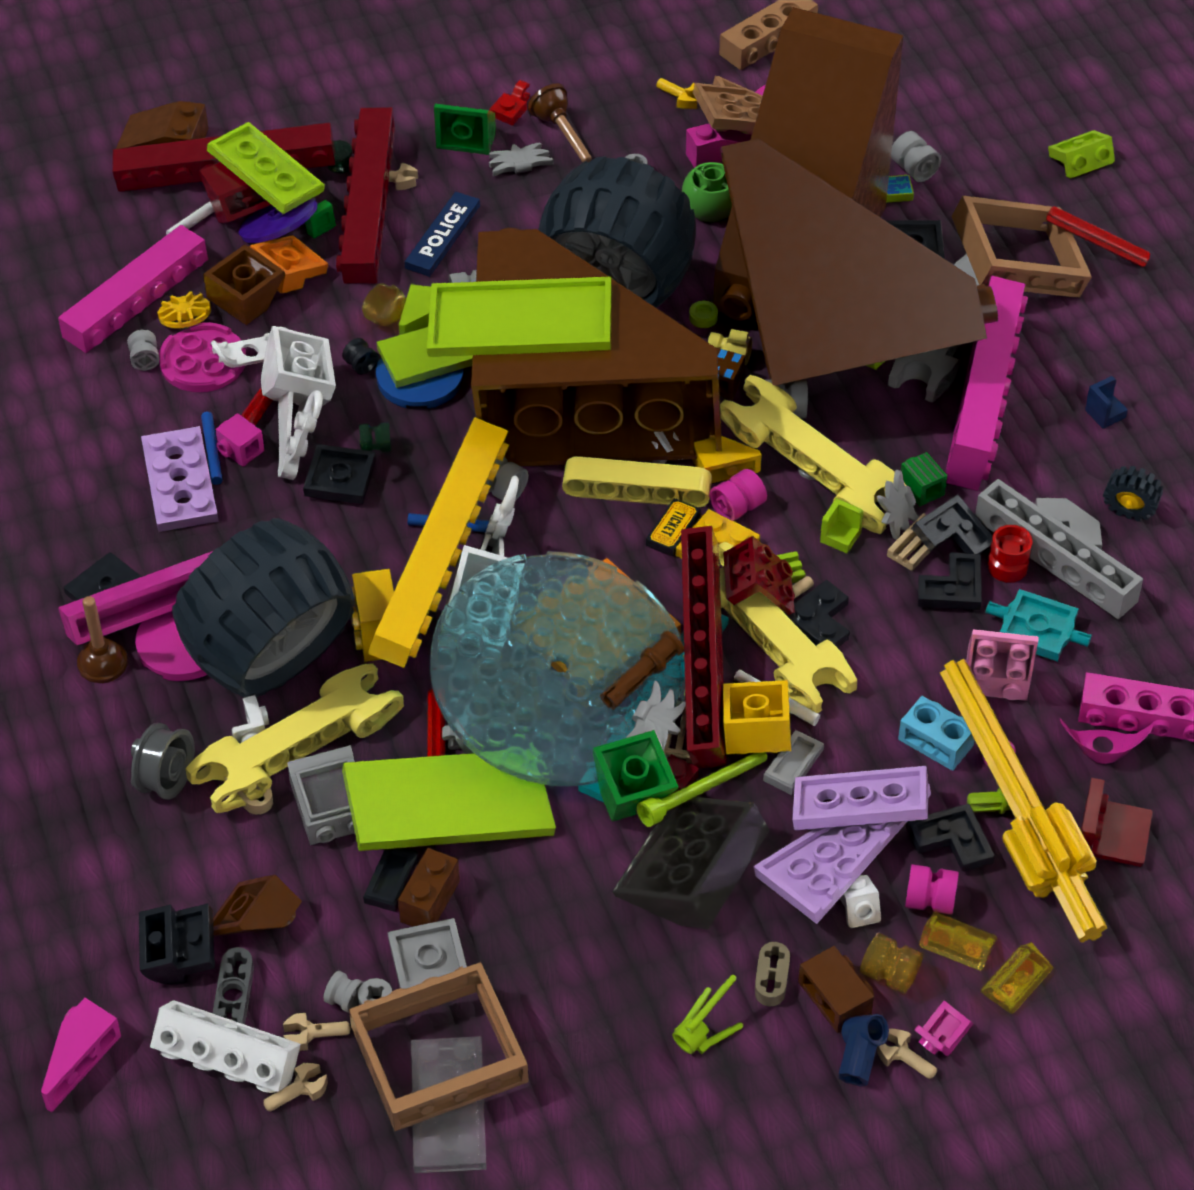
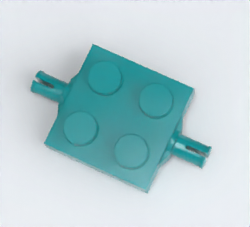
M1021 589L1018 590L1015 599L1007 607L989 601L986 608V614L1003 619L1000 632L1039 637L1036 655L1057 662L1063 648L1070 641L1088 647L1092 637L1091 634L1074 629L1079 608Z

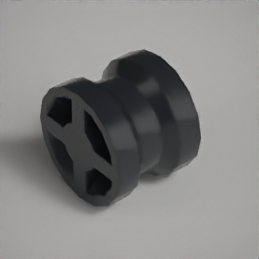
M355 338L343 349L342 358L347 364L352 365L357 374L363 375L375 368L379 360V354L373 348H369V344L363 338Z

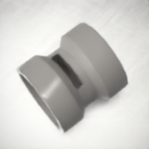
M149 330L133 332L127 340L131 365L135 369L142 371L155 368L160 361L156 336Z

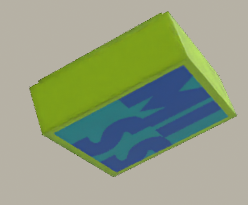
M889 176L886 202L913 201L914 192L910 176Z

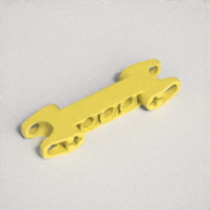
M749 375L745 379L743 387L746 395L754 402L753 406H742L731 400H724L720 404L721 419L733 431L736 437L753 448H758L765 441L835 493L837 496L833 499V502L837 498L863 510V528L881 534L886 529L887 524L882 523L885 514L875 503L878 502V495L885 497L886 481H894L895 472L875 459L871 460L866 466L796 416L793 413L797 409L796 403L787 392L779 386H773L772 383L757 376Z
M727 542L719 544V560L723 566L720 568L721 608H724L779 666V668L774 670L775 681L788 680L789 697L812 711L819 713L822 711L821 705L823 700L816 689L817 686L831 684L844 693L849 694L857 690V678L845 660L843 653L829 640H824L815 646L785 613L762 593L757 592L736 605H733L726 599L723 552L734 546Z
M363 664L344 670L328 679L320 689V696L322 698L244 742L239 743L235 737L226 736L209 745L186 767L187 779L191 784H202L211 780L224 781L210 797L211 807L216 813H224L246 806L244 800L237 794L239 791H242L251 801L259 799L272 786L270 776L288 767L287 762L304 758L351 730L359 738H365L380 730L404 707L403 695L399 691L393 690L378 695L367 693L378 680V669L374 664ZM207 765L201 771L197 772L201 767Z

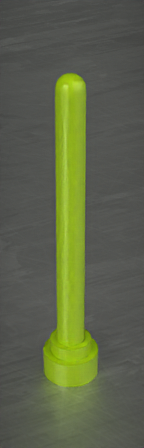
M753 753L663 799L651 797L638 803L637 814L639 819L647 827L661 822L668 810L764 763L767 760V753Z

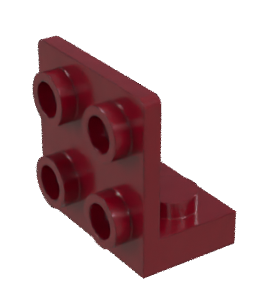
M754 536L723 552L726 599L736 605L753 594L760 592L787 615L795 612V594L792 588L793 571L786 560H781L772 552L768 545L762 544Z
M1091 778L1081 832L1094 857L1142 867L1145 861L1152 810L1108 801L1109 795L1103 794L1105 780Z

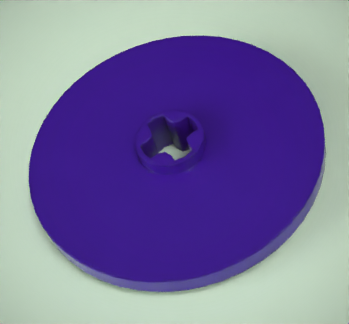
M315 197L285 214H282L273 205L267 206L250 215L240 226L239 234L242 240L247 243H260L278 238L293 231L310 219L317 210L318 203Z

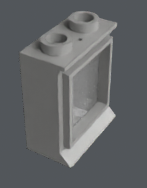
M351 745L287 762L290 784L310 845L327 843L335 838L355 834L342 773L343 763L355 762Z

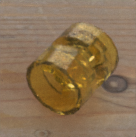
M877 933L864 955L860 973L876 981L884 978L887 981L888 987L905 994L918 974L923 960V953L907 945L898 948L896 940Z

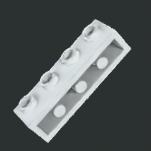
M173 1000L159 1008L150 1047L161 1051V1055L166 1058L176 1060L182 1058L193 1062L192 1065L195 1068L206 1071L214 1069L225 1073L224 1076L229 1080L237 1082L248 1081L257 1084V1089L263 1092L276 1093L291 1084L301 1044Z

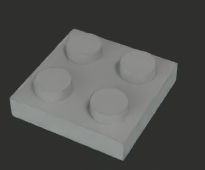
M455 918L388 932V940L400 988L407 989L421 984L430 977H440L454 972L461 966L463 968L467 967Z

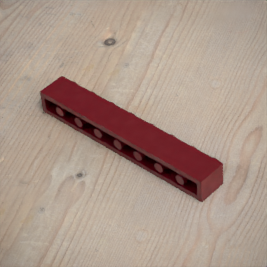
M393 107L360 108L359 119L354 120V132L357 137L352 138V153L354 157L349 159V169L352 176H347V192L349 195L344 197V209L347 214L342 215V231L344 235L339 236V250L342 253L337 255L336 258L337 272H342L344 284L377 283L390 179L389 173L391 170L396 128Z
M330 122L261 131L305 169L336 165L335 146ZM221 136L113 149L112 172L118 192L202 182L198 170L220 162L207 151L208 143Z
M711 525L681 529L687 752L692 764L698 768L727 765L723 709L724 677L719 544Z

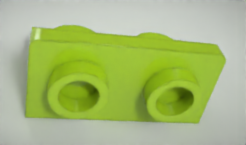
M1095 130L1048 146L1049 157L1059 160L1064 164L1066 177L1074 178L1115 162L1112 137Z

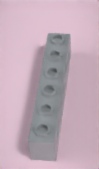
M997 479L978 495L975 516L985 527L992 532H995L1004 525H1018L1025 528L1031 534L1033 541L1030 558L1119 620L1138 603L1143 582L1142 577L1007 484Z

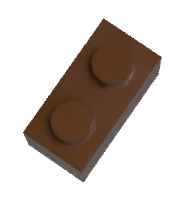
M427 848L398 899L401 923L414 927L439 920L460 882L457 858Z
M835 946L800 964L798 983L836 1033L842 1031V1025L848 1017L872 1014L875 997L872 987L867 981H862L855 973L851 960L846 955L842 956Z

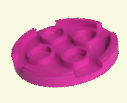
M206 322L196 324L178 332L174 336L169 335L165 339L159 350L160 370L170 384L185 391L209 392L223 388L236 380L243 372L245 366L231 368L227 367L223 362L219 363V356L217 353L213 354L211 342L215 340L217 343H233L242 340L231 332V328ZM243 348L242 352L246 355V349Z
M172 611L145 620L140 624L136 633L135 643L139 660L144 667H147L156 674L162 675L163 679L171 681H189L207 675L191 658L182 643Z

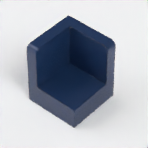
M1113 376L1089 386L1085 411L1102 429L1127 417L1128 409L1113 395L1116 385V379Z

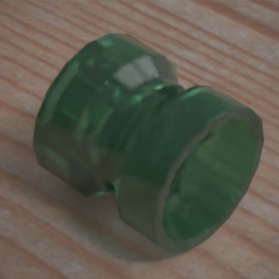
M389 422L380 423L378 426L359 424L361 450L391 452ZM372 432H375V444H373Z

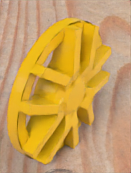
M189 292L186 296L181 297L172 295L168 302H161L162 306L158 310L157 315L160 323L166 327H191L201 323L210 315L211 304L210 301L203 297L202 293L193 295V292Z

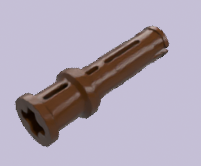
M664 631L660 635L659 641L651 648L647 647L642 651L641 659L601 693L600 697L603 703L608 708L615 710L654 673H662L666 669V664L673 657L684 653V646L680 639L672 632Z

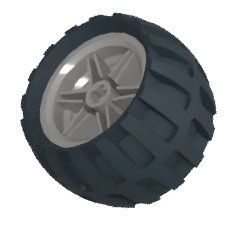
M606 156L596 157L591 162L585 161L567 174L555 188L545 205L538 230L657 308L679 286L692 260L696 237V220L694 209L690 207V200L685 192L680 191L671 178L667 175L663 176L645 163L640 164L624 157L607 158Z
M272 518L270 521L257 522L252 527L238 532L221 547H217L210 553L208 558L189 575L185 585L178 591L176 603L172 606V614L180 639L196 664L221 686L246 698L252 695L256 697L265 695L266 692L283 686L288 680L307 669V666L320 657L343 632L344 626L352 617L354 612L353 605L356 602L350 582L330 550L303 528L280 518Z

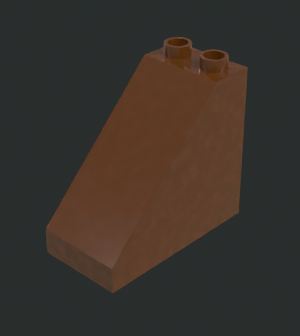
M793 7L780 31L751 140L758 138L881 218L887 201L904 35ZM732 208L715 267L713 304L716 305L719 312L724 313L731 319L739 321L747 319L757 322Z
M758 138L720 148L767 371L773 386L987 339L984 324L998 322V311L991 286L986 287L985 284L976 286L975 278Z
M504 228L499 231L478 232L476 282L609 277L538 229L519 230L517 228ZM611 278V350L473 355L471 388L476 418L508 430L504 443L509 444L505 458L508 462H514L519 466L566 465L567 460L572 457L624 461L697 459V454L694 450V442L715 438L716 451H722L717 348ZM654 432H663L673 451L666 452ZM674 432L677 435L679 441L673 438ZM651 441L656 442L658 444L657 449Z

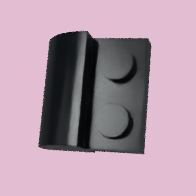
M208 903L175 911L170 904L139 912L140 972L146 978L162 984L187 983V975L215 968L213 910Z

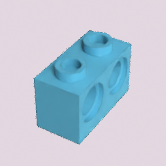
M924 696L917 700L900 722L899 741L952 771L974 746V738L963 717L957 716L938 702L931 701Z

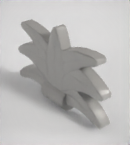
M540 142L521 149L513 144L511 151L490 152L489 156L492 160L489 162V167H495L493 169V176L510 171H515L517 174L532 171V168L536 166L553 165V159L548 157V150L541 149L542 145Z
M895 470L894 481H886L885 497L878 495L877 500L886 511L882 523L890 524L892 537L897 540L900 537V529L906 531L910 527L908 519L915 522L919 516L914 510L916 501L911 488L905 486L902 471Z
M655 681L652 685L648 701H640L632 717L636 722L635 727L626 738L655 730L661 747L664 750L668 733L678 735L680 732L679 727L674 721L685 709L686 702H682L674 708V693L671 689L664 700L661 701L660 687L658 682Z

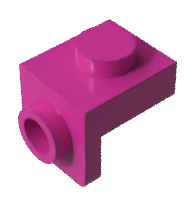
M943 1001L923 1028L918 1025L915 1031L922 1036L918 1043L928 1051L936 1055L940 1050L948 1057L973 1026V1023L946 1001Z

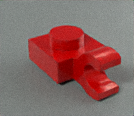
M519 80L511 95L506 93L501 95L490 108V111L495 113V119L511 126L518 121L527 110L526 101L530 98V93L525 91L530 86V83Z

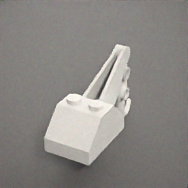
M272 326L267 339L261 374L262 395L278 401V477L294 480L298 472L300 457H304L307 451V435L309 432H314L321 408L331 401L336 383L329 339ZM293 403L299 405V409L294 421V436H291Z
M515 475L511 478L502 503H496L481 549L463 546L448 592L439 631L440 638L499 655L504 646L525 562L504 557L503 537H505L507 528L510 526L515 508L513 507L519 479ZM488 545L493 547L492 553L486 551Z

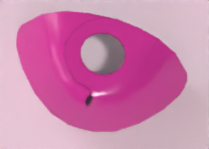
M1060 718L1061 724L1082 752L1093 761L1101 764L1113 763L1125 756L1143 741L1153 728V724L1149 725L1136 734H1124L1110 730L1076 731L1069 729ZM1098 737L1108 738L1113 743V749L1108 753H1100L1093 748V741Z

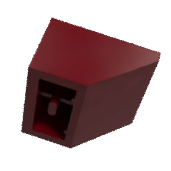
M221 162L198 170L219 223H228L271 205Z

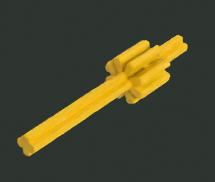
M962 659L957 663L954 660L944 665L946 669L940 672V675L1015 816V819L1010 823L1013 829L1003 833V842L1028 890L1034 893L1035 897L1044 898L1054 891L1080 942L1083 943L1088 939L1094 941L1102 936L1101 932L1107 929V925L1084 884V881L1088 878L1086 872L1094 870L1097 860L1074 817L1065 808L1064 804L1053 803L1048 809H1044L967 661Z

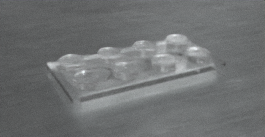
M481 1036L411 1040L412 1093L482 1068ZM484 1099L413 1125L414 1173L487 1169Z

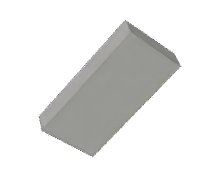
M795 730L791 736V751L779 752L764 773L763 781L792 795L795 789V777L806 776L822 753L824 743Z

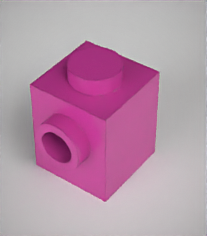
M238 413L216 428L219 452L225 457H230L242 467L265 451L262 431Z

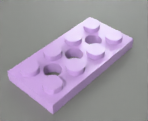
M200 426L141 436L158 532L219 522ZM174 454L182 455L178 459H169ZM177 476H185V477H186V478H185L184 480H182V481H174V480H172L173 478H175V477H177ZM181 498H189V499H191V500H190L189 502H187V503H178V502H177V500H179V499H181Z
M926 766L795 777L794 830L928 819V773ZM891 794H899V795H897V796H892V797L889 796V795H891ZM862 796H865V797H866V798H863V799H856L857 797H862ZM827 799H833V800L830 801V802H823L824 800H827Z

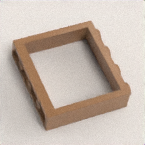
M962 196L951 216L979 285L985 284L988 287L991 276L1024 283V292L1080 298L1092 276L1073 234L1049 222L1047 225L1043 224V222H1047L1046 216L1052 206ZM982 224L1046 231L1061 266L996 259Z
M481 962L466 968L461 966L454 972L440 977H430L421 984L407 989H396L387 996L373 1001L366 1000L364 1004L349 1009L351 1028L394 1131L528 1083V1064ZM476 992L506 1059L395 1099L367 1031Z

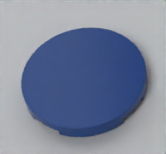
M380 358L376 367V378L380 392L390 402L404 408L407 405L433 408L446 403L458 393L461 388L464 371L460 369L396 388L382 358Z

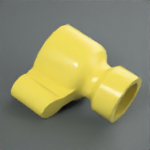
M731 329L728 338L719 333H710L708 343L716 348L745 355V365L748 364L753 339L749 336V332Z

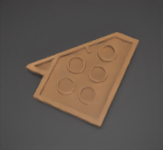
M720 76L714 77L713 85L695 83L693 94L713 129L720 132L737 130L744 134H752L763 95Z

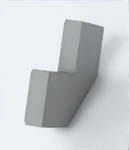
M1036 498L1035 504L1102 549L1101 529L1098 520L1067 498Z

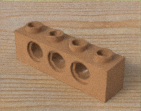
M812 0L776 1L721 33L719 55L739 70L754 64L757 60L775 51L781 28L793 7L818 13V4Z

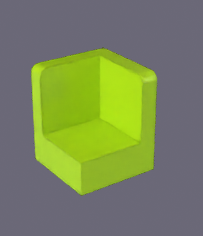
M836 498L823 516L820 542L848 554L861 534L863 510Z

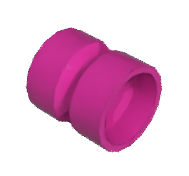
M744 469L732 476L730 481L722 482L710 490L709 497L716 513L735 521L747 511H752L765 503L767 492L759 476L750 469Z
M911 864L905 907L924 910L927 906H931L933 912L952 915L959 872L939 869L936 873H933L930 867Z

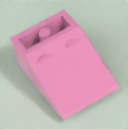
M973 629L966 661L985 696L1027 701L1039 637Z

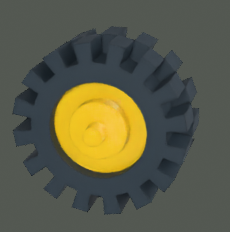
M1122 466L1120 470L1117 468L1111 474L1103 493V497H1105L1104 503L1109 504V510L1113 511L1116 509V515L1118 516L1124 514L1127 519L1135 517L1136 521H1141L1143 517L1144 520H1147L1155 514L1163 495V486H1160V480H1153L1155 477L1153 473L1145 474L1146 469L1141 468L1140 471H1136V466H1130L1129 470L1126 466Z

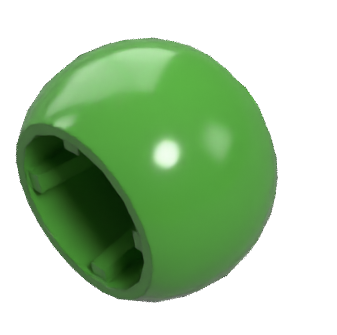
M708 162L693 168L683 182L682 192H685L688 196L690 207L694 209L695 218L704 222H720L730 216L732 203L723 164Z

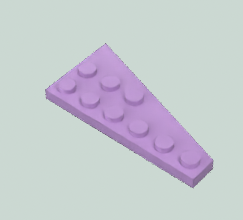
M928 784L929 797L931 795L930 784ZM891 794L889 796L892 797L897 796L899 794ZM907 821L813 829L753 866L755 876L817 924Z

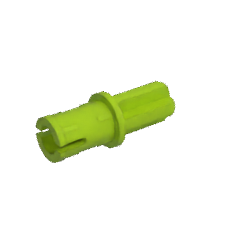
M998 788L997 792L969 793L967 796V804H970L973 812L998 811L999 814H1005V811L1011 810L1000 788Z

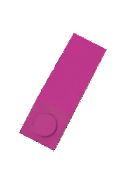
M709 123L686 129V155L694 168L708 162L723 164L720 148L751 140L752 134H744L737 130L720 132L713 129Z
M84 998L77 1006L69 1009L60 1026L41 1090L46 1109L50 1112L56 1109L121 1037L117 1018L87 998Z

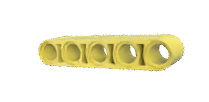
M572 457L566 462L562 489L566 494L574 497L669 505L675 498L695 507H703L709 502L712 475L708 470L701 467Z

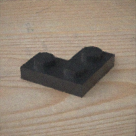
M959 495L917 521L911 528L930 552L950 538H953L964 553L982 554L991 548L992 534Z
M950 553L949 576L919 575L918 607L980 610L981 554Z
M827 579L794 604V613L790 615L785 613L815 646L824 640H829L839 648L849 640L850 631L832 618L848 605L849 597Z
M970 804L928 814V819L907 821L906 828L918 854L950 846L962 872L990 865L994 862L995 856Z

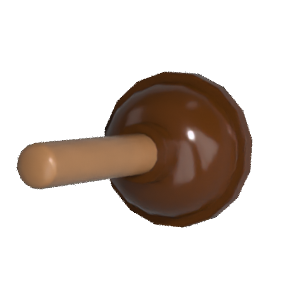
M555 83L538 90L528 103V110L532 116L557 124L581 161L590 162L592 160L591 155L566 119L567 114L565 111L568 106V92L562 84Z
M87 596L83 599L82 603L91 640L81 650L77 658V668L81 676L89 682L108 683L117 679L125 672L128 665V657L121 645L109 638L103 637L96 601L93 597Z

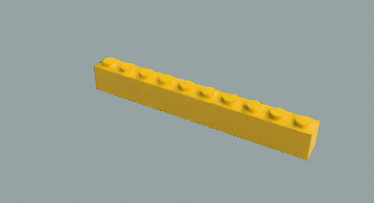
M474 417L378 625L368 654L403 668L409 656L416 658L422 643L418 636L420 633L426 635L433 618L428 616L429 611L436 612L443 594L438 593L440 588L446 590L453 573L448 571L449 566L456 567L462 552L461 549H458L459 544L466 545L472 528L467 526L469 522L475 524L481 507L477 505L478 501L484 503L491 486L486 483L488 480L494 482L500 467L499 464H496L497 459L503 461L509 444L504 443L508 430Z

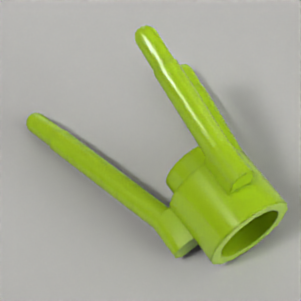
M731 975L702 1008L712 991L710 987H707L682 1023L674 1029L673 1039L686 1053L693 1054L698 1050L699 1053L703 1054L710 1046L743 1028V1024L739 1022L707 1039L706 1035L709 1033V1029L702 1021L736 981L737 977L735 975Z

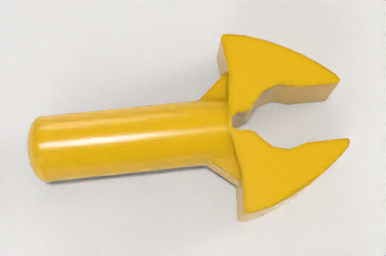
M663 78L657 81V88L678 97V108L697 109V100L693 94L695 83L689 88L684 89Z

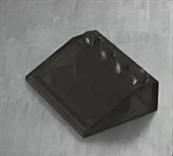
M694 797L667 811L663 820L655 825L612 892L614 896L680 926L709 929L770 830L755 803Z

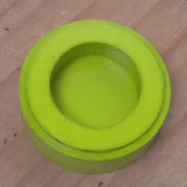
M709 301L695 302L689 309V320L698 328L712 327L718 320V309L715 304Z

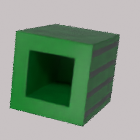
M927 452L917 457H911L902 463L903 481L911 488L919 507L945 495L947 474Z

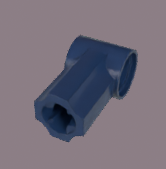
M882 1015L848 1017L844 1021L842 1037L846 1047L838 1079L856 1086L868 1085L877 1046L883 1045L889 1036L888 1023Z

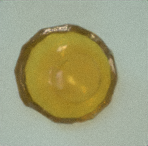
M384 283L378 284L364 299L362 306L363 316L378 326H390L396 323L401 318L406 302L403 291L394 284L391 286Z

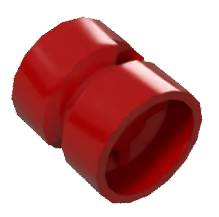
M1004 525L994 532L988 561V570L994 578L1005 583H1014L1026 576L1033 545L1032 536L1029 531L1018 525Z

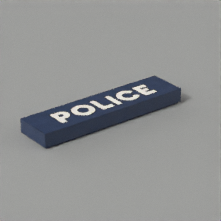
M455 191L404 261L405 269L430 277L480 208V199Z

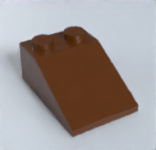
M176 101L130 115L116 149L205 138L209 129L205 104Z

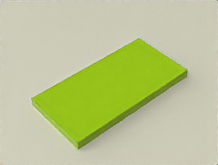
M611 277L432 283L427 337L428 357L611 350Z
M535 749L343 763L342 773L359 851L554 836L556 826Z

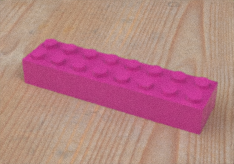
M991 276L988 286L992 287L998 311V322L984 324L987 339L973 341L945 470L947 474L946 483L976 491L979 490L982 480H988L992 465L988 460L994 461L998 444L993 440L999 439L1003 422L998 420V417L1003 418L1007 400L1003 399L1002 396L1008 395L1011 379L1006 376L1011 375L1016 358L1011 357V354H1016L1020 337H1016L1015 333L1020 334L1024 317L1019 316V313L1024 314L1028 300L1027 296H1023L1024 283Z

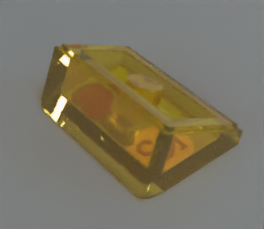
M934 912L924 926L919 946L969 967L982 970L996 943L997 936Z
M1030 942L1019 946L980 991L987 998L1013 1014L1054 967L1036 946Z

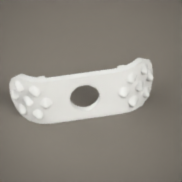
M270 333L264 334L263 337L233 343H217L213 340L211 342L213 354H218L219 363L223 362L227 367L231 368L264 362L267 339ZM250 347L255 349L258 354L254 357L246 356L243 354L242 349Z

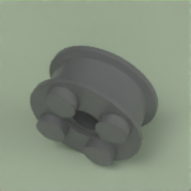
M160 722L150 725L141 738H137L133 742L131 747V756L133 757L131 785L141 793L156 791L162 799L170 800L176 797L188 780L186 767L194 759L195 745L192 734L186 729L171 731L166 724Z

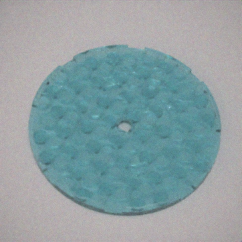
M549 551L546 555L528 557L522 554L486 567L466 581L449 604L445 606L433 635L430 652V675L434 695L442 715L457 737L473 753L507 774L533 783L551 786H580L598 783L593 748L625 739L632 732L636 723L632 717L640 701H648L650 698L652 685L655 681L658 682L660 687L661 701L664 700L671 689L674 693V708L684 702L686 694L684 653L673 657L666 664V669L662 673H654L615 710L608 708L600 697L602 692L615 683L618 678L641 659V653L645 648H651L660 640V635L664 631H670L680 641L682 640L673 619L655 595L639 581L636 580L634 582L617 572L618 568L595 558L568 552ZM561 661L568 669L566 673L557 672L554 669L551 670V663Z

